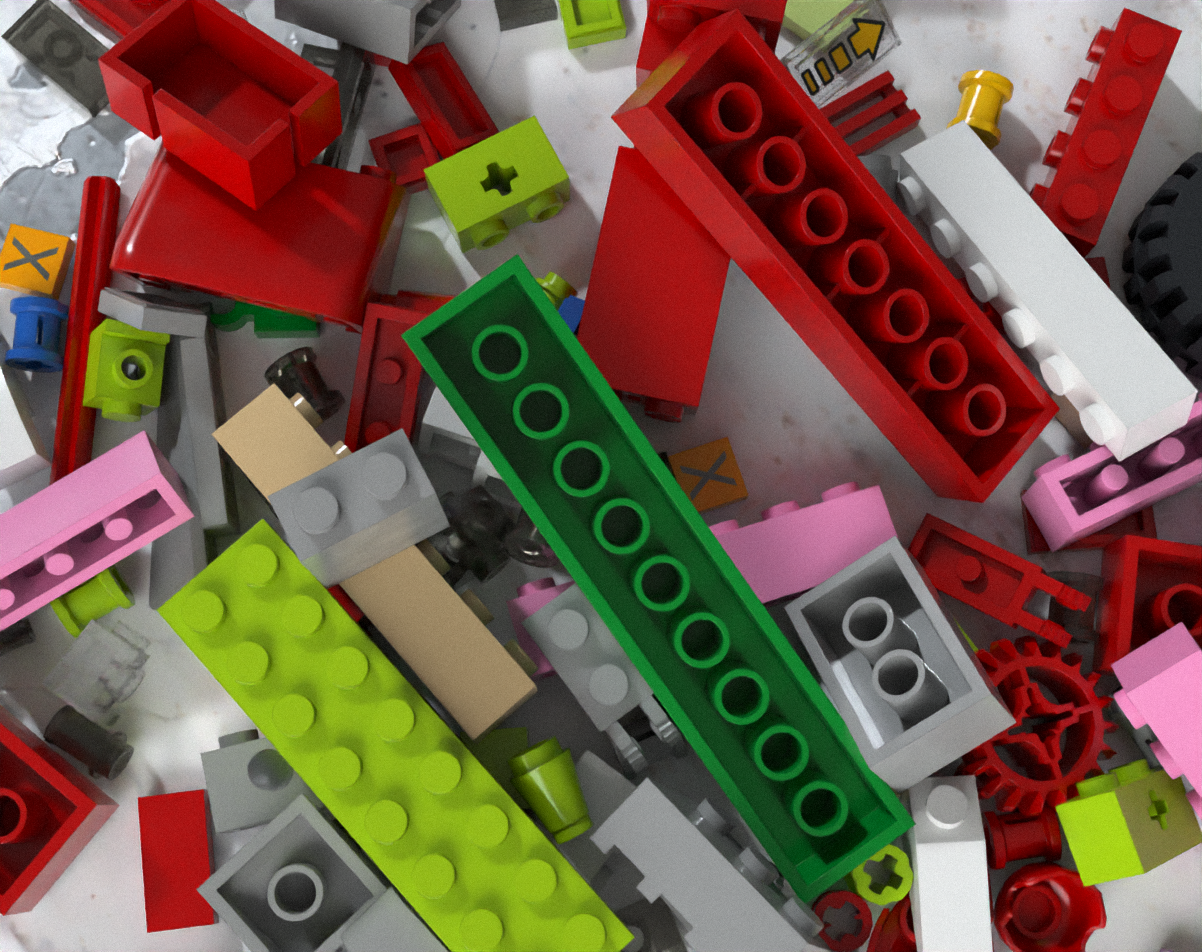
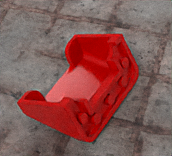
M161 140L117 237L109 268L140 285L170 291V288L173 287L178 291L191 293V291L304 316L313 322L322 324L327 322L346 327V332L362 335L367 302H380L384 293L388 294L411 195L403 186L396 184L398 175L384 168L361 165L360 171L357 173L312 162L303 167L294 161L296 176L258 211H255L164 148L163 141Z

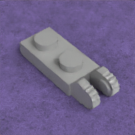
M576 583L521 622L600 732L603 730L607 732L636 773L649 765L645 759L646 754L633 737H629L617 721L634 707L639 705L650 720V727L661 742L667 743L672 748L682 740L680 733L651 696L654 692Z

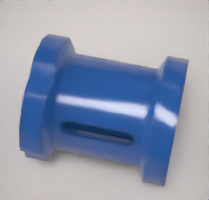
M29 296L12 299L10 313L16 316L13 349L5 352V364L12 368L29 372L52 373L61 371L64 357L58 354L61 321L68 319L69 306L57 300L44 297Z

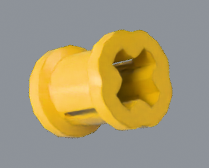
M986 70L968 71L962 74L958 85L959 92L962 94L956 117L947 124V128L964 120L988 149L992 150L1000 143L1002 135L997 127L1003 105L1011 100L1014 86L1008 78L998 73Z

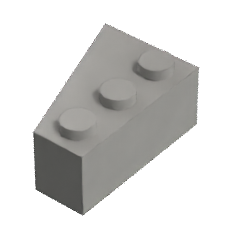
M647 777L590 837L604 854L612 851L623 855L638 868L645 878L636 888L651 904L659 897L664 900L689 931L683 938L697 952H833L818 935L824 928L819 917L798 897L792 896L788 900L773 883L779 876L775 867L754 847L748 845L744 850L730 834L736 827L735 822L716 802L708 797L699 802Z

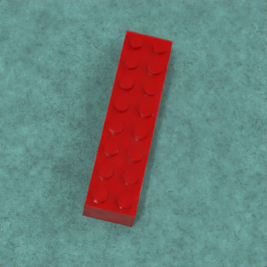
M736 8L698 24L611 115L612 120L934 494L940 498L984 503L1060 408L741 11Z

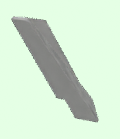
M211 302L187 305L203 311V314L207 316L204 338L170 334V341L165 348L160 406L158 407L156 446L178 473L194 517L152 541L149 606L153 610L161 607L218 557L216 538L241 534L232 459L211 435L227 422L216 330L210 322V314H214Z

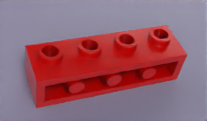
M1125 7L1111 29L1101 25L1096 32L1085 57L1086 61L1093 63L1087 79L1078 78L1064 107L1063 112L1072 115L1065 132L1061 130L1056 131L1044 155L1042 164L1050 167L1043 185L1035 183L1029 193L1033 201L1083 258L1097 244L1182 33V30Z

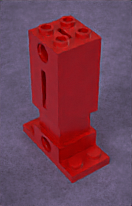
M647 0V18L636 64V89L698 24L736 8L741 11L775 54L787 0ZM635 145L633 148L618 147L577 340L620 401L645 405L644 416L681 424L683 413L695 416L699 407L731 257Z

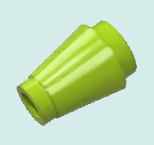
M555 735L528 747L507 760L514 774L509 781L547 830L553 834L557 844H562L579 836L594 825L588 814L589 809L570 748L562 749Z

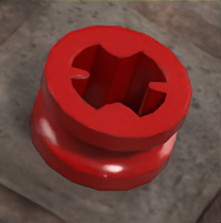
M842 889L829 890L819 895L813 902L811 910L824 925V928L818 935L831 950L852 952L863 946L870 937L873 927L872 913L867 903L857 894ZM845 902H848L855 910V912L849 914V917L858 921L856 929L852 934L841 931L836 939H832L825 931V929L831 927V924L823 921L824 913L828 907L841 909Z

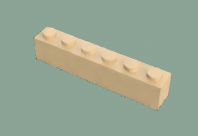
M275 383L211 434L268 501L267 496L352 454L341 440L330 448L315 431L324 422L299 392L288 399ZM427 539L339 583L477 745L538 692L536 684L530 678L538 670V667L514 639H511L502 646L485 626L495 619L469 588L460 596L442 577L451 567Z

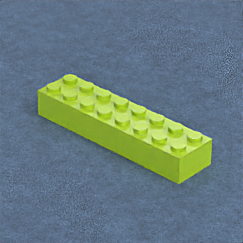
M263 518L157 609V612L451 952H620L635 938L628 926L336 597L300 563L295 551Z

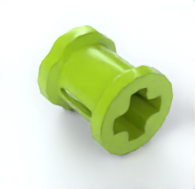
M113 564L50 602V605L67 631L73 637L78 638L88 632V625L118 607L127 610L134 606L136 602L125 579Z
M890 844L843 877L848 889L852 893L878 905H886L892 901L902 900L911 889L914 878L907 855L897 846ZM885 857L882 867L890 873L889 880L886 884L874 882L869 889L872 877L863 871L865 863L868 860L880 862Z

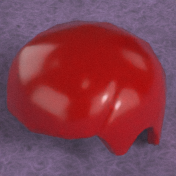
M1051 861L1027 863L1014 871L1004 882L994 904V924L999 938L1013 952H1085L1086 943L1092 933L1097 929H1104L1107 921L1102 892L1095 885L1084 887L1077 870Z

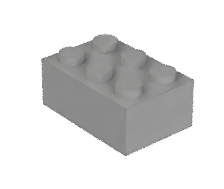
M896 535L784 607L869 769L898 794L1017 723L925 570Z

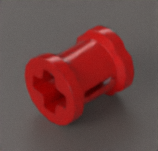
M1044 803L1043 810L1039 816H1024L1021 812L996 815L994 811L981 812L990 869H1004L1006 862L1044 857L1046 861L1051 862L1061 860L1062 840L1060 828L1054 809L1047 803Z

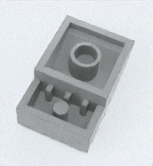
M302 793L197 888V891L251 952H349L340 938L341 934L393 883L312 800Z

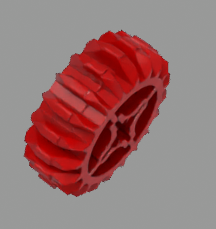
M1032 636L1016 638L1014 644L1007 638L991 642L989 652L985 649H979L974 651L994 686L998 688L999 694L1017 723L962 755L963 762L956 768L953 776L975 775L978 799L985 800L994 796L995 809L998 811L1013 812L1018 807L1019 812L1024 816H1039L1043 810L1044 803H1046L1057 813L1056 805L1079 796L1076 783L1105 774L1096 760H1110L1117 754L1114 749L1103 742L1105 734L1115 733L1120 727L1110 720L1104 721L1102 709L1108 708L1115 699L1107 695L1096 696L1093 688L1098 684L1102 676L1101 674H1097L1094 671L1082 675L1079 673L1083 655L1073 652L1061 657L1060 646L1049 641L1042 642L1038 646L1035 637ZM1029 677L1036 679L1047 687L1060 705L1050 703L1044 698L1038 684L1030 683ZM1046 717L1045 722L1033 725V731L1030 733L1008 734L1009 729L1021 726L1022 719L1024 718L1036 719ZM1066 728V742L1061 754L1059 741L1062 732ZM1001 746L1010 751L1016 760L1017 766L1025 767L1028 778L1010 769L1000 759L993 747Z

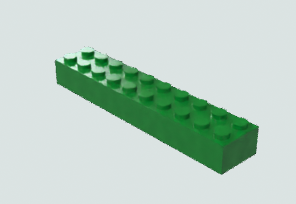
M518 254L401 335L800 900L807 904L916 825L891 787L869 769L840 714Z

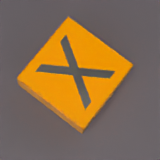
M11 223L0 254V288L58 301L76 247L75 242L67 236Z
M728 436L670 455L667 458L672 476L700 515L746 500L749 496Z

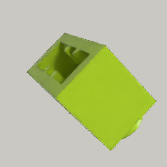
M535 115L424 169L429 192L462 254L475 247L477 250L490 249L504 241L510 234L509 230L529 220L533 223L544 222L557 215L564 208V203L570 200L569 176ZM501 185L505 192L511 191V193L501 196L497 189L491 188Z
M1147 759L1107 770V774L1076 783L1079 796L1055 806L1084 887L1145 874L1202 843V832L1192 805L1185 795L1187 792L1181 776L1172 780L1163 767L1150 770Z

